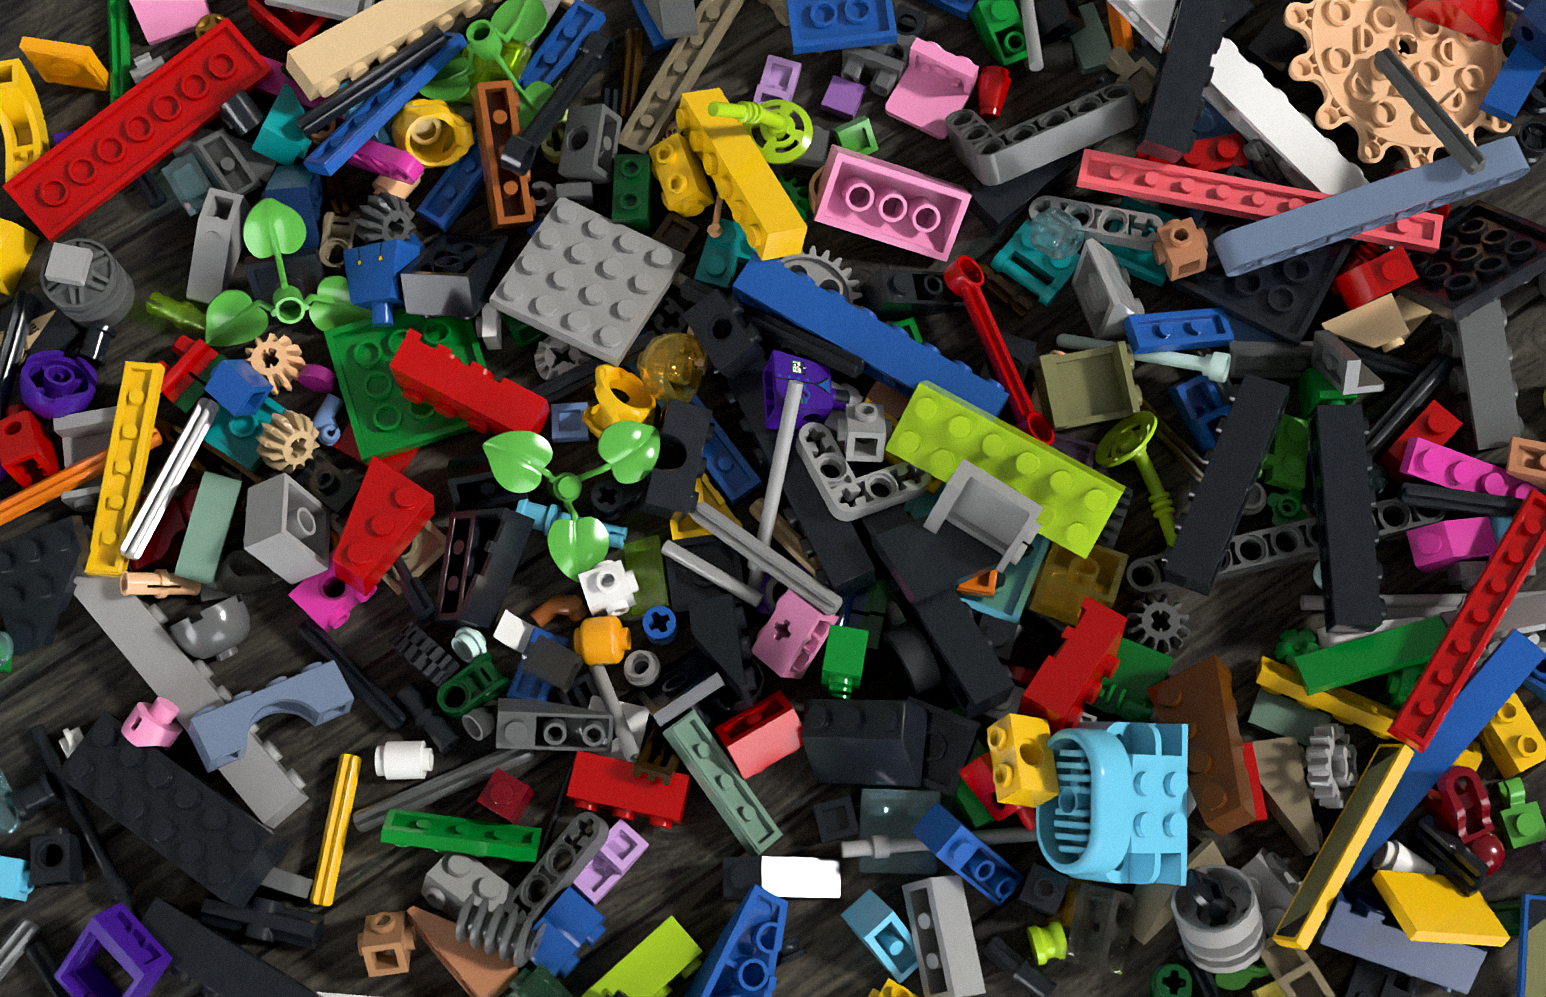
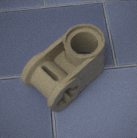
M326 212L323 219V234L319 256L329 277L342 276L347 278L344 259L333 264V261L344 257L343 250L362 246V239L355 234L360 225L354 220L360 217L361 214H356L355 217L335 216L334 212Z

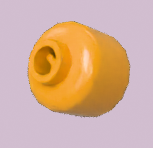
M613 615L588 617L582 621L580 628H576L574 631L576 655L578 658H583L584 662L589 666L617 664L623 659L625 650L631 649L630 630L628 627L623 628L620 619Z

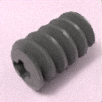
M475 892L471 893L463 904L457 920L456 940L464 943L470 938V945L474 949H479L485 943L486 954L493 955L499 950V958L504 962L514 955V965L518 968L523 967L529 959H532L545 933L546 922L543 921L536 930H533L532 916L529 915L519 924L517 923L518 910L514 909L505 918L503 917L504 904H498L491 912L488 911L489 898L485 897L476 906L474 905Z

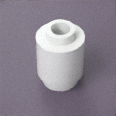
M388 741L385 745H380L376 748L377 776H385L387 780L424 779L427 771H432L433 750L426 747L425 741Z

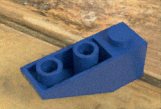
M938 802L930 808L911 830L935 856L999 907L1025 878Z

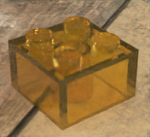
M1053 542L1030 610L1075 626L1078 624L1081 612L1080 605L1086 596L1112 610L1129 555L1094 544L1091 552L1085 559Z

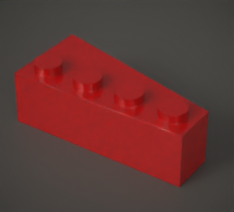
M411 328L409 329L389 365L404 398L418 405L425 402L435 406L434 410L446 418L454 419L455 416L467 421V425L472 429L484 434L489 430L498 435L510 431H530L539 435L551 412L547 399L505 377H502L499 382L495 381L494 375L486 367L474 361L465 365L458 357L452 354V350L438 343L436 349L421 342V333Z

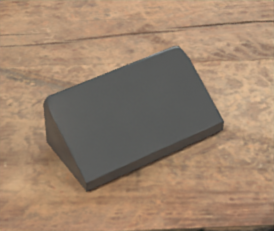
M224 128L193 143L192 152L217 189L244 195L245 199H247L262 187L261 182Z

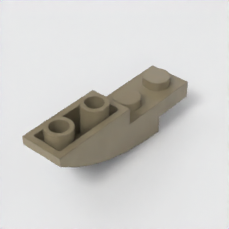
M1272 936L1266 939V946L1260 957L1286 997H1336L1305 950L1282 947L1271 939Z

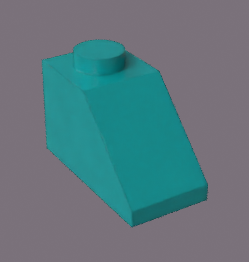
M284 83L252 146V149L284 166L292 165L296 156L303 159L312 140L306 138L296 124L297 118L305 114V111L291 86Z

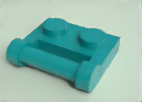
M1027 218L1005 247L996 254L990 263V268L997 273L1004 272L1038 296V302L1048 307L1073 277L1080 255ZM1054 254H1061L1059 258L1052 257V255L1055 256ZM1015 256L1052 283L1047 286L1011 261V258Z

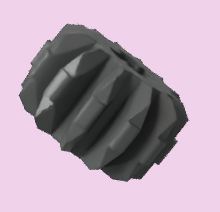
M380 192L378 196L368 195V205H359L362 211L361 216L354 219L360 225L355 234L362 239V244L364 245L394 239L411 241L408 233L416 227L410 222L415 213L408 208L409 203L398 196L387 192Z
M1150 593L1146 595L1145 603L1136 600L1132 605L1134 612L1126 615L1127 622L1133 625L1126 630V635L1129 637L1138 636L1136 643L1145 644L1153 650L1158 648L1159 652L1169 655L1171 647L1179 650L1183 646L1181 638L1187 637L1190 634V629L1182 625L1190 617L1186 613H1177L1182 605L1181 601H1176L1170 606L1168 605L1169 597L1167 594H1162L1157 602L1155 596ZM1157 619L1164 624L1158 631L1154 630L1151 626Z

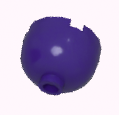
M46 350L30 355L21 370L19 391L25 405L34 414L51 420L69 414L84 412L91 404L97 383L95 370L85 359L77 355L76 360L64 357L65 351Z

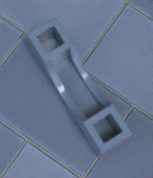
M334 660L323 665L321 662H315L302 669L299 675L289 679L286 676L278 677L269 682L265 689L252 694L251 691H245L233 697L229 704L216 709L215 706H209L198 711L193 716L194 718L190 720L188 734L209 773L244 758L248 745V731L261 718L274 713H292L306 719L315 727L348 713L354 697Z

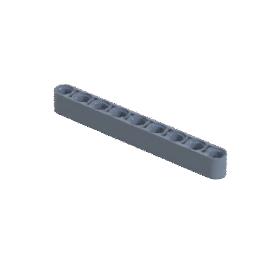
M1509 136L1477 147L1487 162L1485 163L1484 170L1474 175L1468 174L1452 155L1233 229L1217 237L1213 241V245L1226 275L1233 277L1508 184L1526 175L1530 171V167L1516 138Z

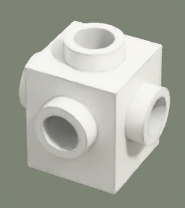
M612 560L602 561L593 566L592 570L578 574L593 617L606 615L620 616L628 612L629 607L636 605L633 593L639 591L633 570L625 572L621 560L616 562Z

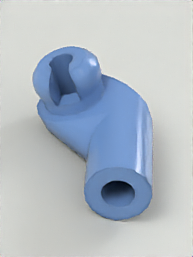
M332 394L326 396L312 420L313 426L320 432L317 437L318 440L326 446L335 445L341 436L335 417L344 402Z

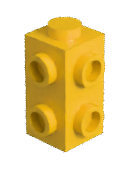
M676 132L648 149L653 161L651 163V171L662 186L661 199L669 211H675L684 218H688L702 213L705 207L715 202L698 155L692 151L690 143L686 138Z

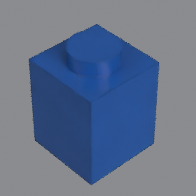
M244 359L222 360L212 369L211 378L204 390L232 415L244 416L256 415L274 386Z

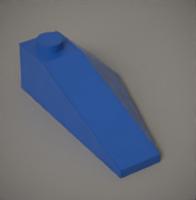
M752 884L689 985L684 997H771L772 990L776 988L777 977L775 976L778 951L782 948L788 901L756 884Z

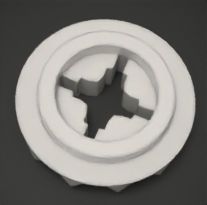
M549 335L543 342L539 341L534 358L539 375L545 381H549L592 360V355ZM570 348L568 354L573 364L562 361L560 364L555 365L557 358L553 351L564 353Z

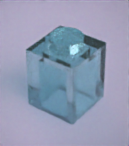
M191 152L186 156L175 158L168 166L161 169L190 217L202 210L209 188H214Z

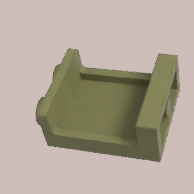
M1125 341L1116 342L1111 346L1054 356V353L1042 355L1032 362L1042 413L1051 424L1054 432L1129 418L1140 412L1139 406L1142 405V393L1140 387L1134 384L1132 375L1134 357L1131 350L1126 348Z

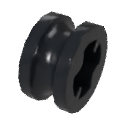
M799 935L782 941V948L778 951L776 968L807 954L806 949H802L799 946V941L801 940Z

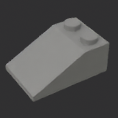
M1093 238L1086 240L1071 285L1094 338L1113 341L1127 336L1123 321L1129 315L1145 314L1140 299L1133 297L1129 288L1131 285L1129 273L1124 266L1120 267L1116 256Z

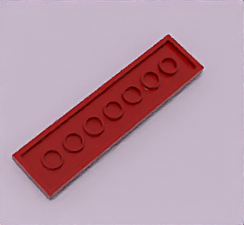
M226 17L2 185V187L47 239L53 243L217 118L220 110L219 107L243 89L248 94L274 74L273 69Z

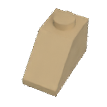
M1392 293L1322 323L1323 330L1331 331L1340 339L1371 350L1382 347L1384 353L1404 345L1403 337L1408 336L1410 333Z

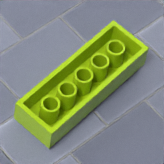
M928 380L918 384L885 447V450L945 483L949 482L962 460H967L1041 505L1043 509L1036 522L1042 526L1037 533L1085 559L1091 552L1126 488L1124 485Z

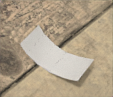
M506 609L493 636L503 644L524 654L535 626L519 619Z

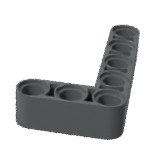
M1117 82L999 133H996L974 111L969 109L954 111L946 117L945 123L953 154L982 184L993 186L1002 184L1131 128L1138 122L1139 115L1133 85L1128 82Z

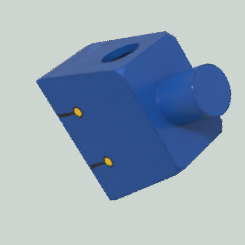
M394 239L343 250L350 301L354 306L371 310L372 326L379 328L394 326L393 308L405 305L400 273L420 255L419 246Z

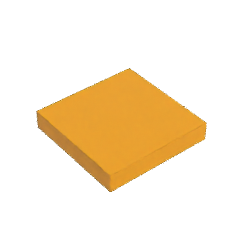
M22 36L19 47L45 82L110 91L109 73L90 46Z

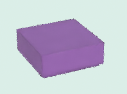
M833 75L822 100L821 110L852 121L865 94V86Z

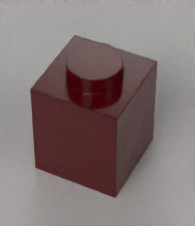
M496 768L477 802L511 824L517 825L536 793L530 786Z

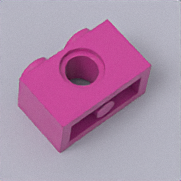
M336 549L329 555L327 571L303 580L289 594L327 633L332 628L337 629L342 626L350 616L349 611L359 602L367 601L377 590L375 585L370 593L364 596L336 577L332 561ZM345 583V590L340 596L330 597V591L334 585Z

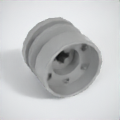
M1206 865L1197 868L1196 870L1221 881L1230 913L1221 920L1214 917L1194 899L1186 886L1176 885L1172 891L1171 908L1187 956L1196 966L1212 973H1233L1245 969L1260 957L1266 946V929L1259 911L1260 907L1255 889L1250 879L1238 869L1226 865Z

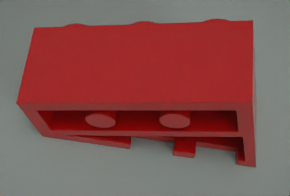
M374 455L332 558L336 577L364 596L370 593L396 559L435 514L434 496Z
M1087 596L1080 605L1081 612L1077 626L1075 628L1066 627L1061 635L1065 639L1064 643L1053 657L1047 656L1022 696L1018 715L1047 719L1051 737L1060 730L1077 726L1084 711L1082 707L1086 702L1090 705L1094 703L1102 688L1100 683L1104 678L1110 680L1113 677L1121 661L1116 656L1127 618Z

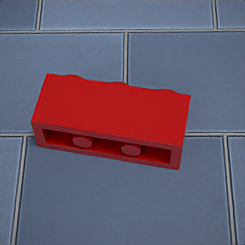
M577 751L566 794L570 801L575 802L574 808L593 813L597 812L598 807L612 810L611 816L628 821H634L635 815L650 818L649 825L663 829H671L672 824H682L692 782L690 775L676 772L670 785L667 786L662 784L663 778L656 777L653 782L647 780V773L642 772L640 778L632 776L635 763Z

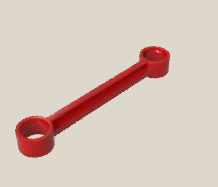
M962 255L944 269V281L954 294L962 297L996 377L1004 387V391L1009 393L1007 402L1017 422L1014 424V427L1050 445L1054 442L1055 438L1053 428L1044 416L1035 412L981 291L980 286L984 283L983 271L972 258Z

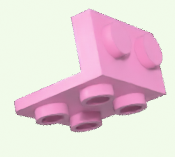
M916 38L910 48L909 65L885 105V112L889 116L937 139H945L948 135L945 119L954 111L964 108L976 86L979 67L964 56H955L943 50L935 42Z

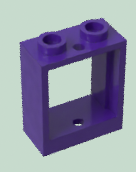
M120 902L91 918L54 975V978L71 997H147L173 958L126 906ZM103 946L134 979L124 995L114 987L93 963Z

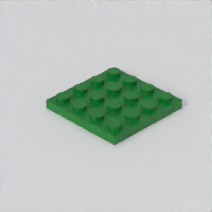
M402 307L393 310L394 326L374 327L372 326V317L324 331L360 457L364 464L370 463L373 455L378 459H383L474 430L462 418L457 416L454 419L446 418L434 410L435 406L425 402L418 405L404 398L389 367L410 328L422 334L420 338L422 343L434 349L440 343L451 349L452 354L458 357L463 364L468 365V363L474 361L486 367L471 319L457 320L454 316L422 318L420 314H406V308Z

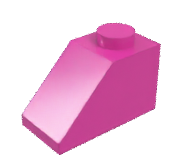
M1488 516L1442 521L1406 531L1416 568L1423 573L1453 566L1458 562L1472 561L1490 556L1497 545Z

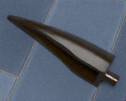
M158 417L155 419V426L174 447L183 429ZM205 441L201 442L190 463L202 477L204 472L207 471L242 481L236 507L243 512H246L248 488L263 482L261 478Z

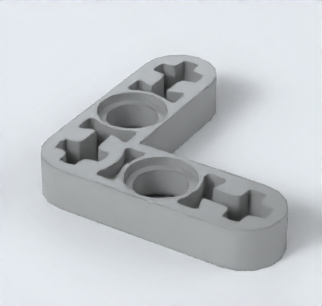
M811 422L803 425L796 440L797 451L829 511L835 518L841 521H853L917 498L924 494L931 479V474L907 461L856 478L847 461H845V457L831 432L821 423ZM808 437H811L814 441L820 440L819 448H817L814 442H807ZM824 465H833L839 470L840 476L828 478L822 474L820 468ZM907 474H909L912 478L918 477V484H916L913 479L905 481ZM877 483L883 484L888 488L890 495L878 497L872 493L870 486ZM841 497H844L846 501L855 500L853 506L850 507L847 503L841 504Z

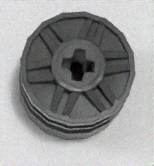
M75 238L61 243L88 248L93 252L84 287L47 280L44 275L51 255V251L42 263L40 272L42 290L72 323L84 328L86 321H94L112 327L126 317L133 306L135 297L133 280L104 245L92 239Z

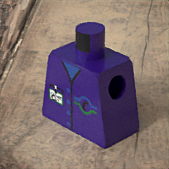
M773 350L762 371L765 428L779 429L789 380L804 383L794 429H801L803 425L811 422L824 425L832 410L845 412L846 403L849 404L850 402L848 390L832 388L830 369L826 365Z

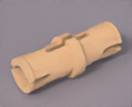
M156 569L154 573L123 571L120 576L119 587L123 596L153 595L157 599H165L167 595L197 596L201 590V582L175 576L174 573H168L166 569Z

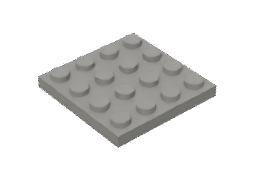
M558 198L490 296V307L618 368L685 263L686 254L620 223H613L611 219L569 199Z

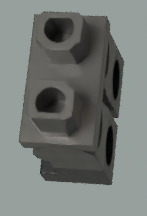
M892 2L893 10L895 11V2ZM901 4L898 5L894 14L897 43L843 49L841 78L858 84L862 74L873 77L870 90L884 97L888 96L894 85L897 86L909 65L912 44L916 38L923 39L928 18V14ZM903 18H911L915 21V23L904 20Z

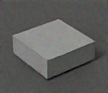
M54 242L44 276L49 281L84 287L93 252L88 248Z

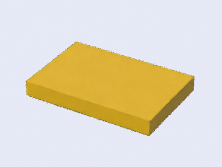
M1378 870L1372 878L1377 890L1410 941L1503 947L1510 939V936L1479 890L1468 898L1444 875Z

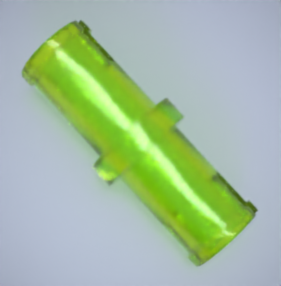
M157 291L152 293L149 299L162 304V307L147 302L146 311L148 313L173 322L176 328L181 330L188 328L205 336L206 313L195 309L194 304L184 301L181 303Z

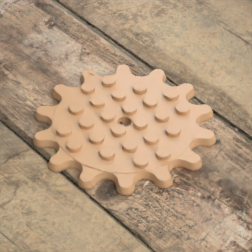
M1312 0L1311 3L1307 4L1293 2L1285 8L1283 22L1288 28L1296 30L1303 35L1307 43V52L1293 58L1288 72L1293 80L1311 81L1321 89L1324 103L1319 107L1315 115V122L1319 128L1333 130L1342 123H1347L1355 129L1359 137L1357 155L1360 161L1367 164L1377 163L1382 160L1387 148L1393 147L1402 154L1406 168H1416L1433 162V154L1437 148L1444 149L1450 156L1452 154L1374 64L1376 52L1382 51L1385 48H1391L1476 146L1473 133L1477 126L1491 133L1502 134L1507 132L1512 125L1480 110L1479 107L1508 59L1503 53L1502 43L1506 37L1511 36L1510 32L1518 17L1513 12L1506 11L1502 40L1496 46L1442 27L1441 25L1405 14L1408 0ZM1399 40L1405 41L1408 44L1409 54L1398 52L1400 50Z

